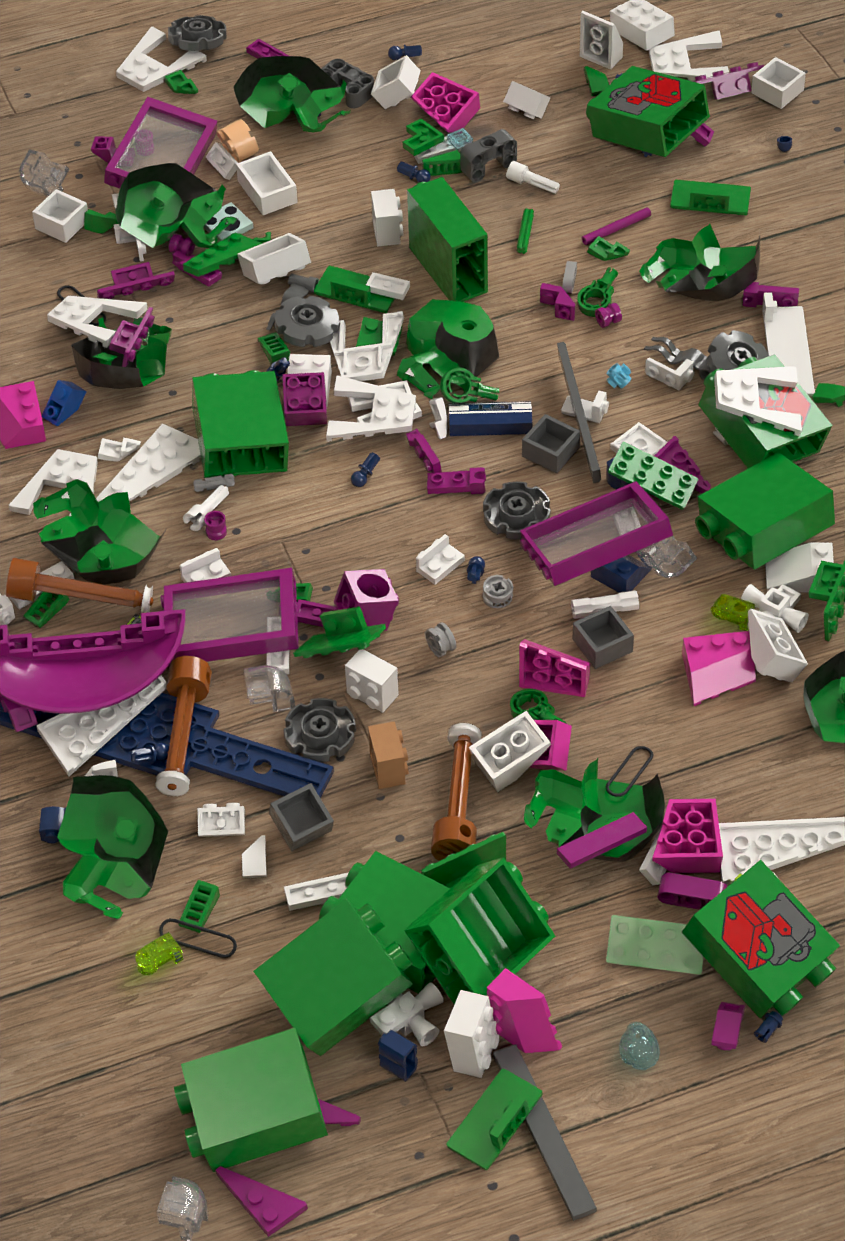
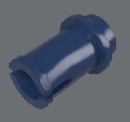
M775 1011L766 1013L765 1020L754 1032L755 1037H758L759 1041L766 1043L774 1031L782 1026V1016Z

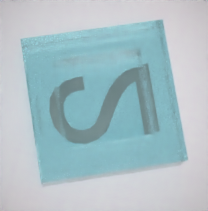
M464 128L447 135V140L456 150L462 149L466 144L473 142V138Z

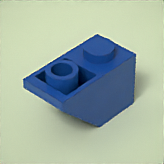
M58 380L42 413V417L55 426H59L79 409L87 391L73 382Z

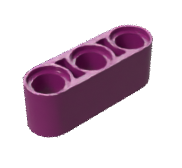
M665 873L661 877L657 898L665 904L700 910L728 886L720 881Z

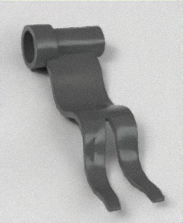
M291 274L288 280V284L291 286L284 292L281 304L293 297L300 296L304 298L309 292L314 294V289L319 279L311 276L307 278ZM275 313L271 315L266 330L272 329L275 323Z
M652 337L651 340L666 344L674 356L659 345L644 347V350L647 351L656 350L660 352L671 364H678L686 359L693 361V367L700 371L699 375L702 380H705L711 373L707 363L708 357L698 349L690 348L680 351L666 337Z

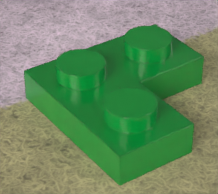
M419 119L406 126L407 133L413 137L402 143L406 151L416 156L444 142L445 139L444 134L423 119Z

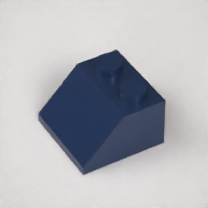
M627 555L591 570V577L616 592L622 593L632 591L651 571V567Z

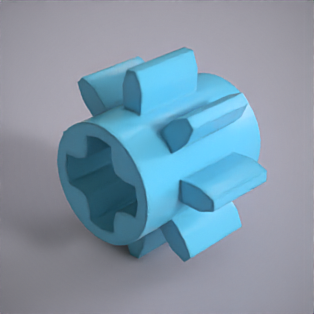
M618 363L614 364L606 373L609 376L607 382L613 388L617 385L619 388L625 387L631 380L629 376L631 373L630 369L624 363L621 366Z

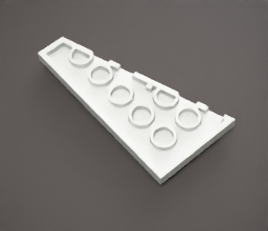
M162 424L96 498L99 502L117 492H128L129 503L138 496L143 497L152 487H159L181 473L182 469L192 463L194 465L200 461L201 455L198 439Z
M160 675L147 688L123 702L90 712L59 714L36 725L37 730L67 775L71 776L166 689L167 683L162 675Z
M845 817L719 823L723 852L720 869L721 879L727 885L732 884L740 873L744 874L759 860H762L770 870L844 846Z

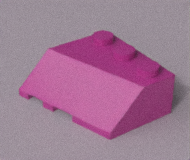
M433 72L411 96L412 100L447 132L460 133L480 109L478 92Z
M34 381L0 387V442L4 448L9 449L45 442V431Z
M749 631L683 638L682 657L694 706L701 704V701L707 698L714 699L719 697L720 693L727 690L734 691L756 682L755 663L751 657Z
M526 639L520 642L519 687L585 697L590 677L589 662Z
M669 799L652 861L672 873L720 872L723 852L716 799Z
M505 968L487 987V996H489L490 1005L493 1007V1019L496 1021L497 1035H500L513 1045L516 1044L518 1049L524 1053L560 1050L562 1044L559 1040L555 1039L554 1035L557 1033V1030L549 1022L548 1018L551 1016L544 994Z

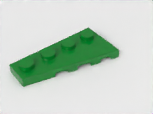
M235 232L183 264V271L197 277L219 269V265L235 263L238 253L263 243Z

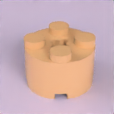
M242 119L216 132L222 142V146L238 163L259 151L255 137L250 136L249 131L251 130Z

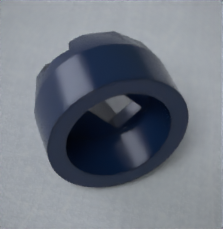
M781 136L777 138V146L780 151L787 152L792 148L791 137Z

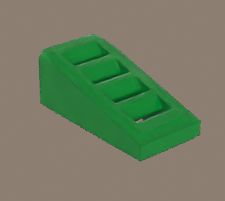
M458 150L424 159L422 160V169L429 171L431 176L462 173L460 153Z
M277 332L258 338V342L271 365L282 357H286L287 361H289L290 350Z
M42 592L23 617L41 628L70 599L68 596ZM48 602L51 606L48 607L45 604ZM43 608L46 612L42 613L39 609ZM35 613L41 617L39 620L33 617Z
M197 880L180 921L204 927L220 897L219 887ZM200 900V901L206 902V904H203V903H200V902H197V901ZM193 909H197V910H200V911H203V912L200 913V912L194 911ZM189 916L199 919V921L197 922L188 918ZM179 924L180 927L201 933V930Z

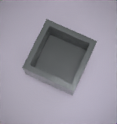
M546 414L522 439V457L555 473H558L580 448V430Z
M612 606L573 622L572 639L595 669L633 652L634 635Z
M311 783L270 804L269 815L291 852L332 831L334 820Z

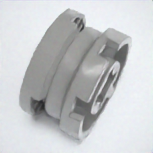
M503 575L488 577L483 584L482 598L484 603L492 608H503L510 604L513 597L512 581L509 578H503Z
M440 622L435 628H429L425 631L427 644L437 657H442L446 655L447 651H453L457 648L454 635L445 623Z

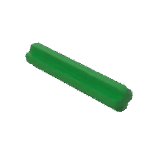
M526 208L523 211L517 242L518 253L525 254L527 252L534 217L533 209Z

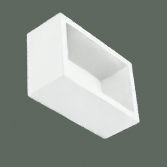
M629 0L610 11V21L615 24L619 35L646 51L675 36L674 17L645 0Z
M271 151L236 164L239 184L262 215L297 203L296 184Z
M291 233L238 253L243 275L258 284H266L272 278L286 276L288 272L305 268V265L311 263L306 242Z
M460 990L444 1029L454 1072L482 1078L484 1070L490 1066L491 1053L498 1046L499 1035L496 1033V1021L493 1019V1007L490 1005L489 996Z

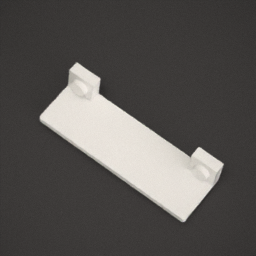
M764 293L762 312L769 356L775 354L785 367H796L797 382L808 396H813L815 389L803 307H777V301H773L772 293Z

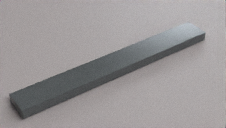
M560 342L557 343L559 360L577 426L580 430V437L593 484L598 483L601 480L600 467L566 344Z
M516 1044L493 1052V1057L500 1070L504 1068L537 1087ZM541 1096L524 1121L574 1221L595 1213L597 1208Z

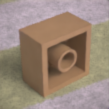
M395 721L368 726L369 753L378 788L383 789L406 784L405 775L409 774L406 762L408 761L406 747L403 748L402 731L397 730Z

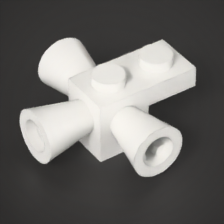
M750 584L741 597V604L759 608L760 612L782 618L797 633L802 631L809 617L808 613L793 609L800 600L801 594L783 584L778 590L771 587L766 595Z
M428 983L416 997L410 992L404 995L401 993L388 1006L370 1017V1022L381 1035L388 1033L390 1030L395 1032L400 1030L406 1036L413 1031L419 1044L426 1046L435 1040L439 1034V1029L424 1019V1010L443 1003V997L433 983Z

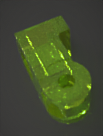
M721 594L712 605L711 613L720 620L726 619L737 624L738 629L747 631L749 629L748 611L750 609L755 610V604L727 594Z
M168 932L139 949L135 954L138 971L141 974L151 975L157 971L158 967L171 960L175 964L183 960L180 946Z

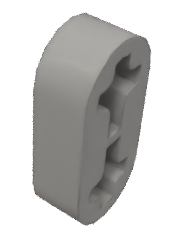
M567 261L562 286L566 293H573L577 262Z

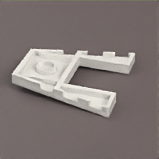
M151 27L117 69L116 76L145 92L163 83L165 76L179 70H190L195 67L196 63L200 61L202 63L206 62L207 58L205 54L199 51H188L169 67L150 58L146 54L166 40L164 32Z
M720 31L658 45L649 49L652 71L677 78L686 77L689 81H694L695 77L706 74V77L713 76L712 72L723 70L724 73L729 72L728 66L691 69L687 54L689 50L722 48Z
M67 296L47 314L48 322L64 329L69 327L74 330L75 334L79 336L82 334L87 335L88 340L95 343L98 340L103 343V347L107 348L116 331L89 325V323L102 311L138 319L147 310V303Z
M403 311L383 314V338L380 344L345 349L346 325L344 320L339 321L338 332L333 333V339L330 343L342 377L358 381L384 378L404 320Z
M796 367L716 371L714 381L717 409L741 417L744 414L753 417L756 422L762 423V421L774 424L776 429L783 431L786 428L794 431V435H800L802 431L800 414L760 409L758 383L795 388L797 385Z
M336 376L334 396L374 398L370 423L329 421L326 435L328 442L332 441V438L343 437V440L353 439L354 435L365 434V437H369L379 432L393 434L412 431L416 395Z
M57 449L9 504L10 511L30 515L33 503L37 501L44 485L66 488V483L78 479L87 482L94 494V482L96 480L98 464L97 457Z

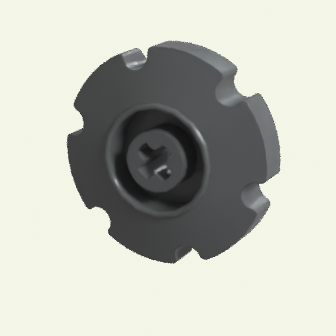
M195 15L194 17H182L173 21L171 26L168 27L169 42L172 45L179 46L180 49L188 51L214 49L222 45L223 40L227 38L226 25L222 21H217L214 17Z
M297 296L290 298L281 304L280 310L275 312L276 332L283 334V340L295 346L305 347L308 344L313 345V347L321 346L330 342L333 339V333L338 332L339 314L337 310L331 309L328 301L318 297L309 296L304 299Z
M732 330L729 335L722 332L713 339L707 350L710 353L707 363L711 372L720 368L733 370L747 358L756 357L760 360L768 357L769 354L761 343L758 344L753 341V336L741 331Z
M507 482L502 484L501 489L493 488L486 495L483 502L486 526L497 535L500 533L506 534L507 539H522L520 530L550 518L551 514L550 500L546 493L537 486L533 488L528 487L526 482Z
M314 698L310 700L308 705H303L302 703L296 705L286 716L284 739L287 747L293 754L302 753L305 758L317 762L330 761L329 758L333 755L343 756L354 744V732H356L355 718L346 706L338 707L335 700Z

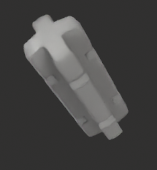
M233 474L224 475L225 477L221 475L208 477L203 481L202 479H196L193 482L195 492H201L204 489H217L220 485H226V487L234 486Z

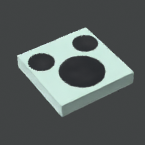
M232 202L222 206V209L203 226L210 233L226 217L232 216L237 219L233 225L229 224L218 236V242L235 232L243 234L254 228L253 222Z

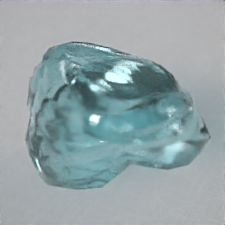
M631 1022L620 1039L619 1052L625 1063L632 1065L635 1069L646 1070L654 1066L659 1060L660 1046L653 1031L645 1024Z

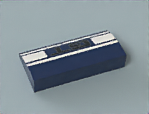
M531 401L449 403L450 436L527 434L533 427Z

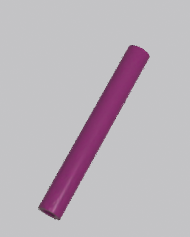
M648 207L582 236V242L584 245H588L594 242L598 236L603 238L650 217L651 211Z

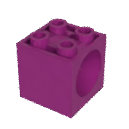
M324 372L283 374L286 426L327 424Z
M385 569L344 571L333 602L337 610L360 607L367 626L385 624L386 629L384 631H387L390 622L393 620L396 606L399 604V597L395 593L391 579L387 576Z

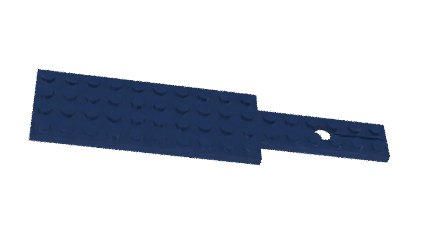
M161 693L102 746L94 756L110 761L115 760L116 763L156 776L165 771L167 759L163 761L156 759L153 763L148 761L133 763L130 754L133 750L143 749L147 745H152L153 747L157 743L170 745L177 697ZM0 701V725L14 729L8 711L4 712ZM194 703L184 775H187L190 768L194 767L281 796H286L312 783L321 798L334 773L333 766L213 729L219 718V710ZM33 710L38 724L60 714ZM36 725L20 731L42 738ZM263 762L271 765L270 771L265 774H259L254 771V766L261 765Z

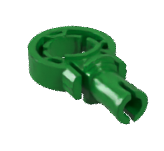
M608 267L603 277L597 280V283L596 280H593L591 285H587L580 290L577 300L579 310L583 314L595 317L596 309L601 307L607 308L608 304L612 303L611 296L614 292V287L611 285L618 276V272L614 268L610 272L611 267ZM590 297H597L603 301L601 302V307H599V304L592 305L587 303L586 300Z
M464 368L451 369L441 379V392L452 403H463L468 400L476 402L477 397L496 401L499 396L496 394L499 393V388L476 383L481 382V378L474 377L469 370ZM453 372H461V373H462V374H455V375H452L451 377H449V375L452 374ZM455 376L462 377L466 384L464 393L462 395L454 393L450 396L449 393H452L450 388L451 380Z
M523 689L515 693L510 700L513 718L527 711L533 720H558L566 723V721L554 715V707L548 703L547 696L540 690ZM531 699H534V702L538 704L533 708H529V710L520 708L525 702H531Z

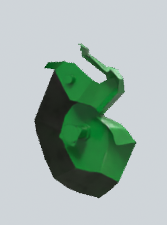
M271 56L258 58L242 72L233 86L240 107L264 128L278 124L287 118L290 113H295L303 131L320 132L325 129L328 123L340 115H348L351 111L345 112L342 110L329 119L318 123L317 116L321 112L341 102L345 94L346 82L343 80V84L340 86L307 57Z
M177 163L153 165L129 172L119 190L115 210L120 228L152 248L170 240L180 226L197 247L210 248L217 243L218 236L229 224L233 225L237 219L232 216L226 217L209 234H205L203 226L222 209L226 188L221 185L217 191Z
M709 224L702 228L692 241L676 238L663 240L656 247L657 251L647 263L642 265L639 271L643 280L650 283L662 272L672 268L661 281H656L658 287L665 289L666 292H674L705 301L730 299L746 289L758 277L760 235L756 246L721 248L712 226Z
M99 318V327L106 328L103 318ZM134 318L133 324L140 325L143 318ZM154 323L151 328L148 327L147 336L143 339L147 343L146 346L141 345L139 351L136 350L133 362L129 361L127 367H122L124 354L110 350L109 346L107 348L103 347V343L98 340L95 343L88 340L87 337L72 344L71 348L79 376L93 386L126 389L148 385L165 375L167 344L171 337L172 329Z
M78 479L66 483V488L46 498L41 497L33 503V512L37 519L65 510L71 512V516H65L44 526L38 535L41 538L42 545L49 549L63 563L84 579L97 584L119 583L136 578L164 533L161 536L157 535L131 514L128 492H117L98 502L88 483Z
M845 651L818 667L804 681L803 696L805 706L814 731L823 741L845 743Z
M598 758L585 769L582 782L554 769L540 771L535 779V794L530 804L525 806L524 821L532 829L537 824L546 806L555 808L556 810L546 829L548 841L559 845V847L634 812L647 826V832L592 858L616 862L632 859L648 844L662 825L665 801L658 773L647 784L643 786L633 784L627 794L615 797L606 791V784L609 780L597 779ZM613 781L609 789L613 793H623L629 784Z
M109 775L73 777L71 794L57 836L62 846L68 851L82 855L63 881V895L75 903H88L102 910L105 916L119 919L124 912L121 911L120 907L93 894V889L98 885H102L128 899L146 896L152 888L168 835L165 823L146 795L131 780Z

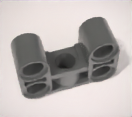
M337 58L321 68L340 86H342L343 80L346 82L345 97L346 105L349 108H359L373 97L371 92L374 86V77L358 67Z
M500 129L475 142L466 144L460 152L461 171L473 183H477L485 176V164L493 159H496L504 168H508L512 161H517V141L505 129Z

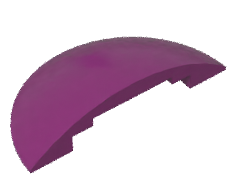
M186 610L141 613L140 624L120 625L121 630L40 638H32V633L9 635L7 625H0V695L18 705L33 710L60 714L90 712L123 702L147 688L164 672L173 660L183 638Z

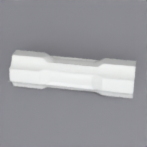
M637 591L571 600L572 614L575 619L584 618L609 606H612L615 612L639 609Z

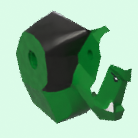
M430 300L409 319L406 344L413 356L402 359L397 376L402 381L408 380L421 390L424 396L433 400V395L440 390V385L422 367L423 363H430L433 370L442 377L447 371L454 368L467 369L474 377H477L499 358L495 329L489 316L478 305L452 300ZM453 372L452 374L449 375V377H451L452 375H455V374H462V373H461V372ZM455 376L451 380V383L459 385L465 391L466 384L462 377Z

